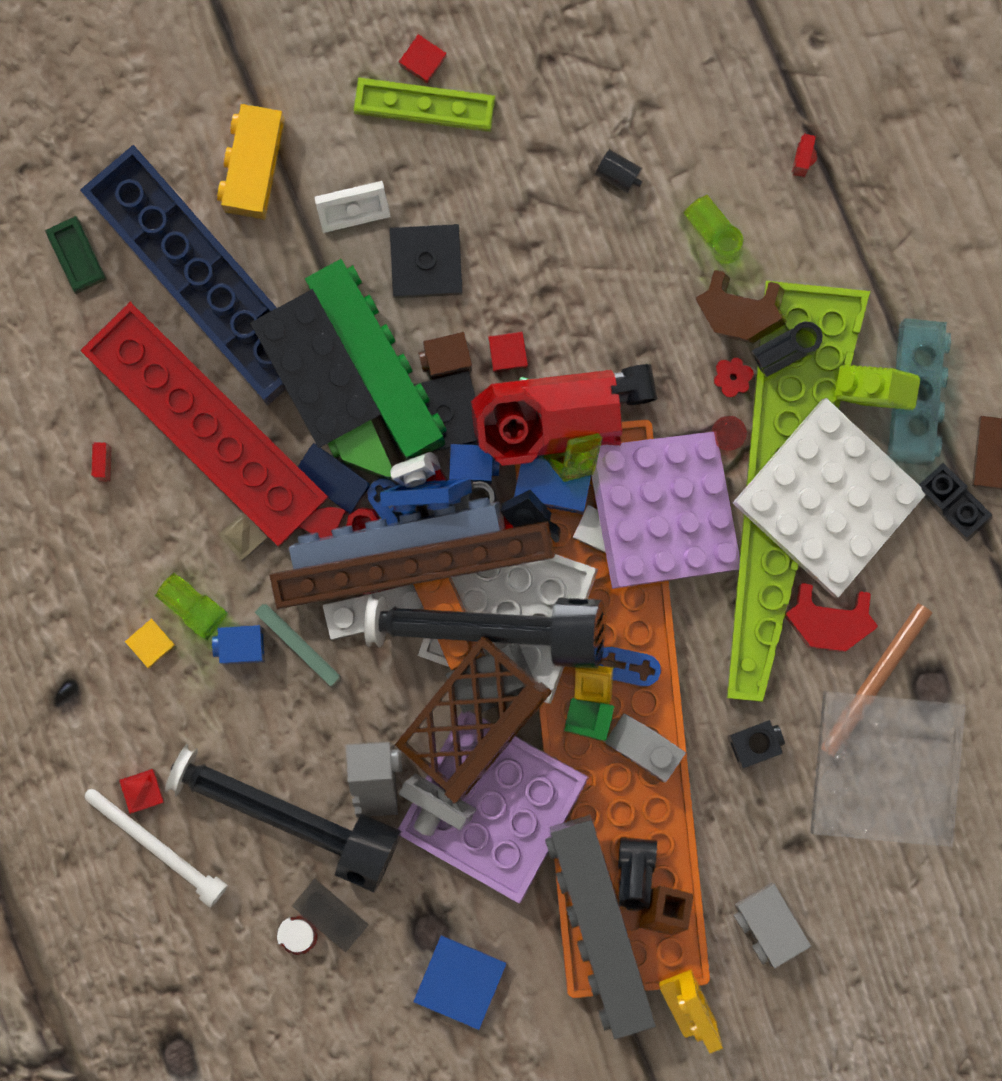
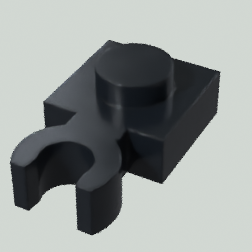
M531 489L502 503L500 513L514 528L548 521L551 538L555 542L559 541L561 534L559 526L550 521L551 512Z

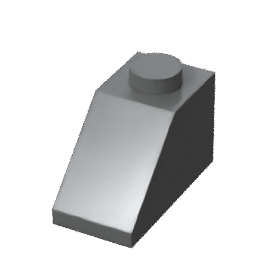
M625 713L604 742L663 783L667 782L686 754L685 751Z

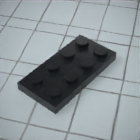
M313 289L250 322L318 448L381 415Z

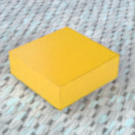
M152 618L125 641L147 668L152 667L176 646Z
M599 666L598 669L576 668L574 699L610 704L612 699L613 668Z

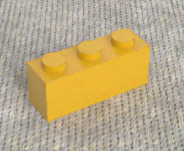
M241 104L239 114H233L230 134L235 135L233 147L226 148L224 157V168H228L226 181H220L217 193V201L222 202L221 206L225 213L266 220L285 122L282 111Z

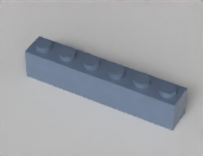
M489 497L469 501V508L455 510V505L453 504L446 509L434 510L435 515L421 517L420 511L400 515V522L387 524L386 518L366 522V529L353 531L352 525L332 529V536L319 538L318 532L298 536V542L289 547L293 569L504 530L506 527L503 515L500 513L501 504L500 501L490 503Z

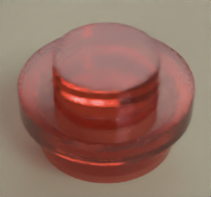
M734 416L721 417L715 422L711 431L714 432L716 445L725 451H733L741 447L747 436L744 423Z

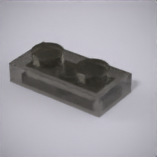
M316 878L292 905L294 909L345 952L348 951L369 926L367 921Z

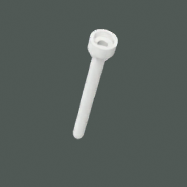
M89 789L85 793V799L88 803L197 888L196 893L200 895L199 900L209 908L219 900L228 887L218 877L212 878L210 875L205 877L95 789Z

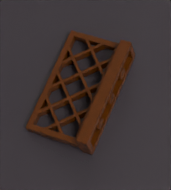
M485 636L481 637L396 742L395 746L446 790L444 795L456 804L469 794L553 691L543 682L538 683L489 639ZM483 649L494 657L496 672L478 673L476 657ZM502 665L509 671H502ZM470 666L471 673L463 674ZM515 675L526 685L518 696L505 697L503 676ZM496 677L498 697L480 698L478 678ZM472 678L473 699L456 700L454 684L459 679ZM448 693L449 700L442 701V699ZM513 701L510 704V706L506 709L505 702ZM499 702L500 718L497 722L483 723L481 703ZM474 704L476 724L458 725L456 705ZM450 705L451 725L434 727L433 710L437 706ZM427 720V727H420ZM491 728L484 736L483 729ZM476 729L478 745L472 750H461L459 730ZM452 731L454 751L437 752L435 732ZM428 732L430 752L418 753L407 742L415 733ZM461 755H469L462 763ZM455 756L456 772L450 779H447L438 771L437 757ZM430 757L431 763H429L425 758Z

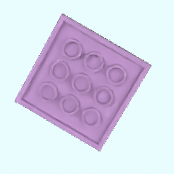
M716 431L624 442L620 446L599 445L587 449L612 589L739 570L740 555Z
M472 711L461 712L458 717V725L476 724L475 713ZM482 717L483 723H492ZM491 728L483 729L484 736ZM459 730L461 750L474 749L478 745L477 730ZM452 731L440 751H454ZM516 736L469 794L462 799V801L477 809L471 821L465 827L459 830L441 819L432 836L423 835L414 828L422 808L412 803L398 830L402 831L401 837L520 904L549 853L545 841L546 838L551 837L549 827L566 821L589 777ZM461 755L462 763L469 755ZM455 756L437 757L438 771L447 779H450L456 772ZM429 775L426 776V780L442 788Z

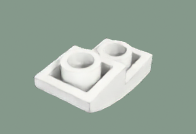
M428 452L394 465L390 473L392 479L400 485L415 487L426 482V479L434 475L435 471L441 469L437 455Z

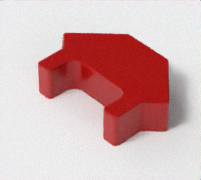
M802 583L798 587L796 606L785 613L786 620L808 648L846 652L878 627L869 615L871 599L869 592L861 591L856 594L853 610H842L816 606L811 599L813 586Z

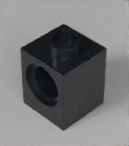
M770 720L727 736L740 769L783 754L780 747L785 745L783 734L778 725L772 726ZM755 733L762 734L767 740V748L761 754L753 752L749 747V739Z

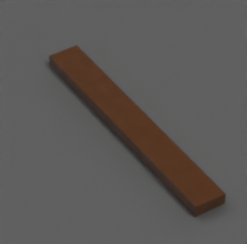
M547 521L271 573L269 576L276 609H282L552 559L555 557Z

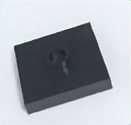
M459 224L390 228L393 298L463 295Z
M469 371L422 382L421 385L430 399V402L425 404L431 416L438 413L447 429V432L442 434L446 444L431 453L450 449L451 444L466 445L477 442L473 429L471 401L476 396Z

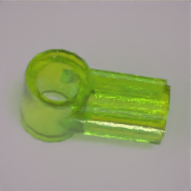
M708 194L699 197L691 203L683 212V215L711 248L714 258L724 264L737 261L743 250V235L737 227L732 226ZM723 238H731L736 242L737 246L731 251H724L718 246V242Z
M173 572L159 587L155 597L183 618L182 622L207 641L229 613L204 594L202 596L192 588L193 586Z

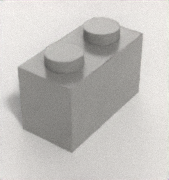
M770 883L734 904L738 913L733 916L743 933L745 934L750 931L757 943L752 948L762 965L769 962L770 966L775 969L811 947L775 884Z

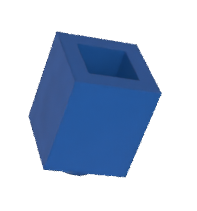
M451 444L449 480L471 478V484L480 481L492 485V476H499L500 463L488 452L486 453L480 449L479 445Z
M261 625L218 628V636H212L213 657H219V663L222 665L265 662L263 627Z

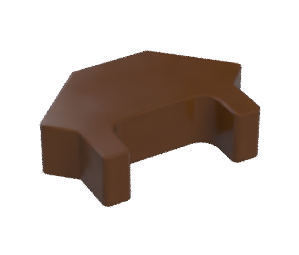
M715 270L709 290L696 297V301L710 326L720 337L753 344L787 322L780 310L785 290L777 283H768L766 294L762 299H750L728 294L727 289L730 277L723 271Z

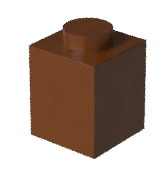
M464 332L423 341L425 351L418 352L423 373L430 371L432 380L465 371H472V363Z
M661 885L652 889L650 907L642 909L639 928L670 936L688 930L694 894Z

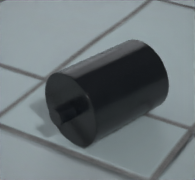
M610 149L595 172L596 176L627 194L634 185L640 187L643 181L638 179L643 168Z

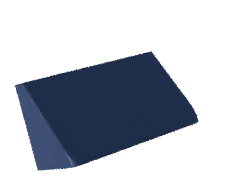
M315 443L311 445L298 465V468L331 501L349 514L352 513L370 486L366 480L321 447L318 448Z

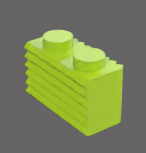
M842 365L839 368L835 397L838 400L855 403L860 406L913 410L916 407L920 378L918 375L894 368Z

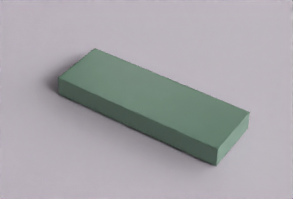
M262 604L254 612L330 687L333 688L341 680V676L267 604Z

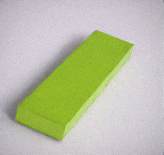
M358 77L354 114L491 132L495 95Z

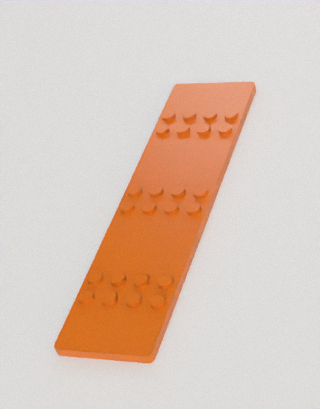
M649 420L622 422L621 443L654 439L652 423ZM587 450L547 454L551 456V462L564 464L565 459H573L585 462V468L590 469ZM515 464L516 482L521 464ZM592 476L584 512L588 505L597 509ZM548 508L551 512L550 521L557 524L561 530L559 541L555 542L552 539L554 554L598 569L588 599L602 600L604 603V648L616 647L648 654L655 657L661 666L659 679L647 687L613 681L612 699L608 705L615 707L608 736L625 713L686 752L669 581L612 589L606 553L573 538L583 515ZM608 653L607 658H602L600 663L606 667L625 669L626 664L615 661V654ZM643 661L641 666L631 664L629 666L630 671L640 673V680L646 681L648 675H654V669L649 668L648 661ZM564 667L551 704L544 702L539 707L543 751L589 777L565 822L591 815L618 905L621 869H618L621 837L657 840L655 871L652 873L651 890L661 885L692 893L694 896L689 929L673 936L639 928L642 909L640 911H632L619 905L644 990H660V981L692 970L699 986L706 985L710 981L687 752L667 782L663 783L608 746L604 741L564 732L571 699L575 697L576 667ZM555 858L554 864L556 874L558 872H561L562 869L559 863V859ZM556 877L567 992L572 998L591 997L593 993L587 976L594 974L590 961L584 963L582 961L577 941L583 940L580 927L572 928L566 907L572 906L569 892L561 893Z

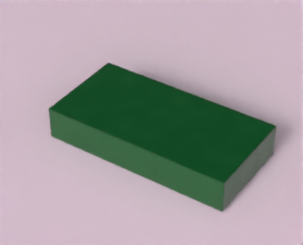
M77 216L45 230L75 294L107 280Z

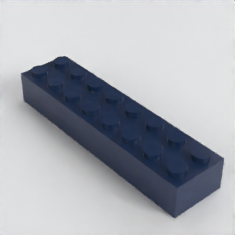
M133 144L81 188L80 191L268 406L286 389L250 322L273 311L277 307Z

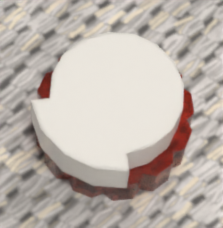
M302 915L288 917L278 928V944L285 947L288 953L292 952L294 955L306 954L310 949L314 948L318 941L317 926L313 924L310 918H305Z

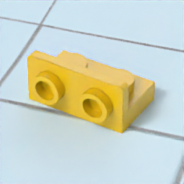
M692 970L660 981V990L683 1036L690 1037L694 1035L697 1042L703 1040L709 1054L723 1049L717 1021Z

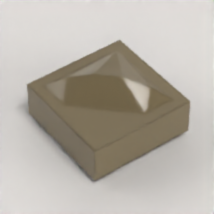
M244 512L218 534L242 562L269 539Z

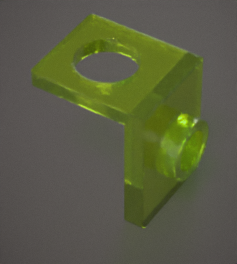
M599 433L571 439L567 443L566 452L546 454L543 457L564 482L594 475L602 437ZM561 456H565L563 464L557 460Z

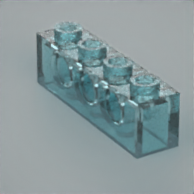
M904 318L899 324L895 369L918 375L920 385H923L928 391V399L925 401L917 400L916 407L913 410L892 408L887 456L894 462L929 466L934 462L935 457H940L942 437L937 436L938 422H943L945 414V402L940 401L941 388H946L948 380V367H943L944 354L949 353L951 346V333H946L947 322ZM924 350L928 352L931 356V365H920L915 359L916 351ZM911 419H919L924 423V435L918 436L910 431L909 421Z

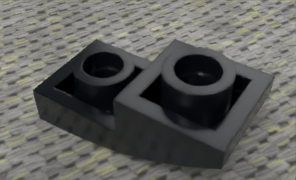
M944 463L919 484L921 490L926 494L925 498L966 542L993 517L968 491V486Z

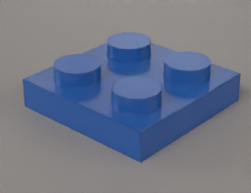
M471 478L426 481L415 487H406L399 484L380 492L381 507L394 506L395 512L412 511L416 509V506L427 504L428 510L446 509L450 507L449 504L460 503L461 497L472 493Z

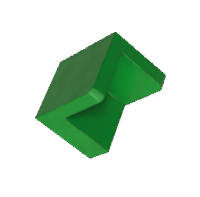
M572 698L564 732L605 742L615 706Z

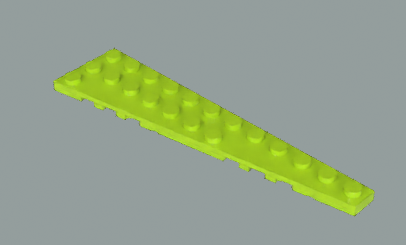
M775 281L765 282L764 296L769 282L777 283L785 290L780 310L787 322L761 338L759 346L791 330L798 323L804 321L817 324L821 329L823 337L822 343L815 353L796 361L765 378L757 365L746 487L822 399L827 398L839 409L841 400L835 397L839 368L842 365L852 364L870 291ZM803 330L796 334V341L801 347L809 348L815 344V338L811 332ZM744 513L726 699L763 702L783 620L792 593L794 578L799 565Z

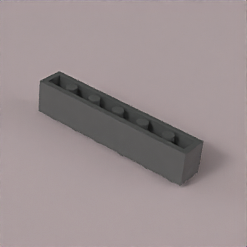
M591 815L549 827L551 837L545 839L551 860L559 859L562 871L556 873L561 893L569 892L572 906L566 907L572 928L580 927L583 940L577 941L583 963L590 961L594 974L587 977L593 996L601 995L604 1008L599 1009L598 1012L604 1031L611 1029L615 1040L656 1027Z

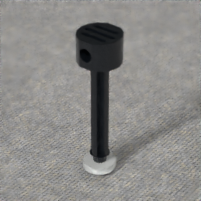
M371 594L365 608L364 637L368 647L375 642L380 648L384 643L386 632L393 638L398 636L479 641L481 637L485 636L491 642L550 646L551 659L554 666L598 669L604 650L605 608L602 600L559 597L554 605L552 617L397 608L396 606L387 611L385 596L381 595L377 600Z
M188 744L183 747L176 761L172 764L165 787L166 793L168 790H173L175 797H177L184 785L187 784L192 793L197 792L337 854L341 857L335 876L373 893L376 892L393 857L401 836V830L364 814L360 815L353 830H349L211 769L206 764L196 766L194 763L198 749L196 748L191 752L188 749Z

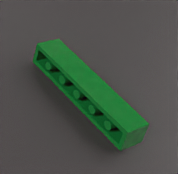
M339 259L304 278L309 290H314L405 459L409 460L425 453L433 452L445 445L442 434L447 432L443 421L438 413L431 416L425 405L430 402L428 395L421 383L415 386L412 383L408 374L412 373L413 370L405 355L402 353L397 356L391 345L396 343V340L387 324L380 327L375 315L379 313V310L371 296L363 297L357 287L363 283L354 266L352 265L347 268L343 260Z

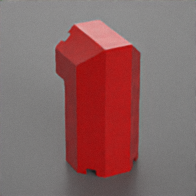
M612 370L491 384L471 401L473 429L479 448L486 453L488 452L501 465L506 466L531 463L537 455L587 450L592 446L599 445L620 446L622 441L620 438L622 436L620 400L618 394H612L611 386L617 385Z

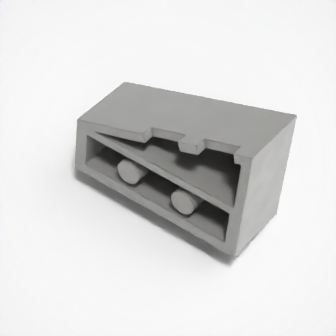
M391 742L346 745L348 785L351 796H354L352 800L353 807H355V816L360 817L361 814L369 817L398 815L396 772H402L401 750L394 749V744Z

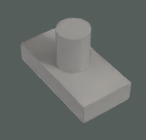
M416 773L404 782L399 792V795L422 808L414 828L426 836L434 834L441 819L461 830L471 821L477 809L462 800L454 804L444 795L446 793L445 790Z

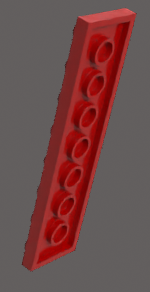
M131 302L80 350L279 548L315 510H318L329 499L304 472Z

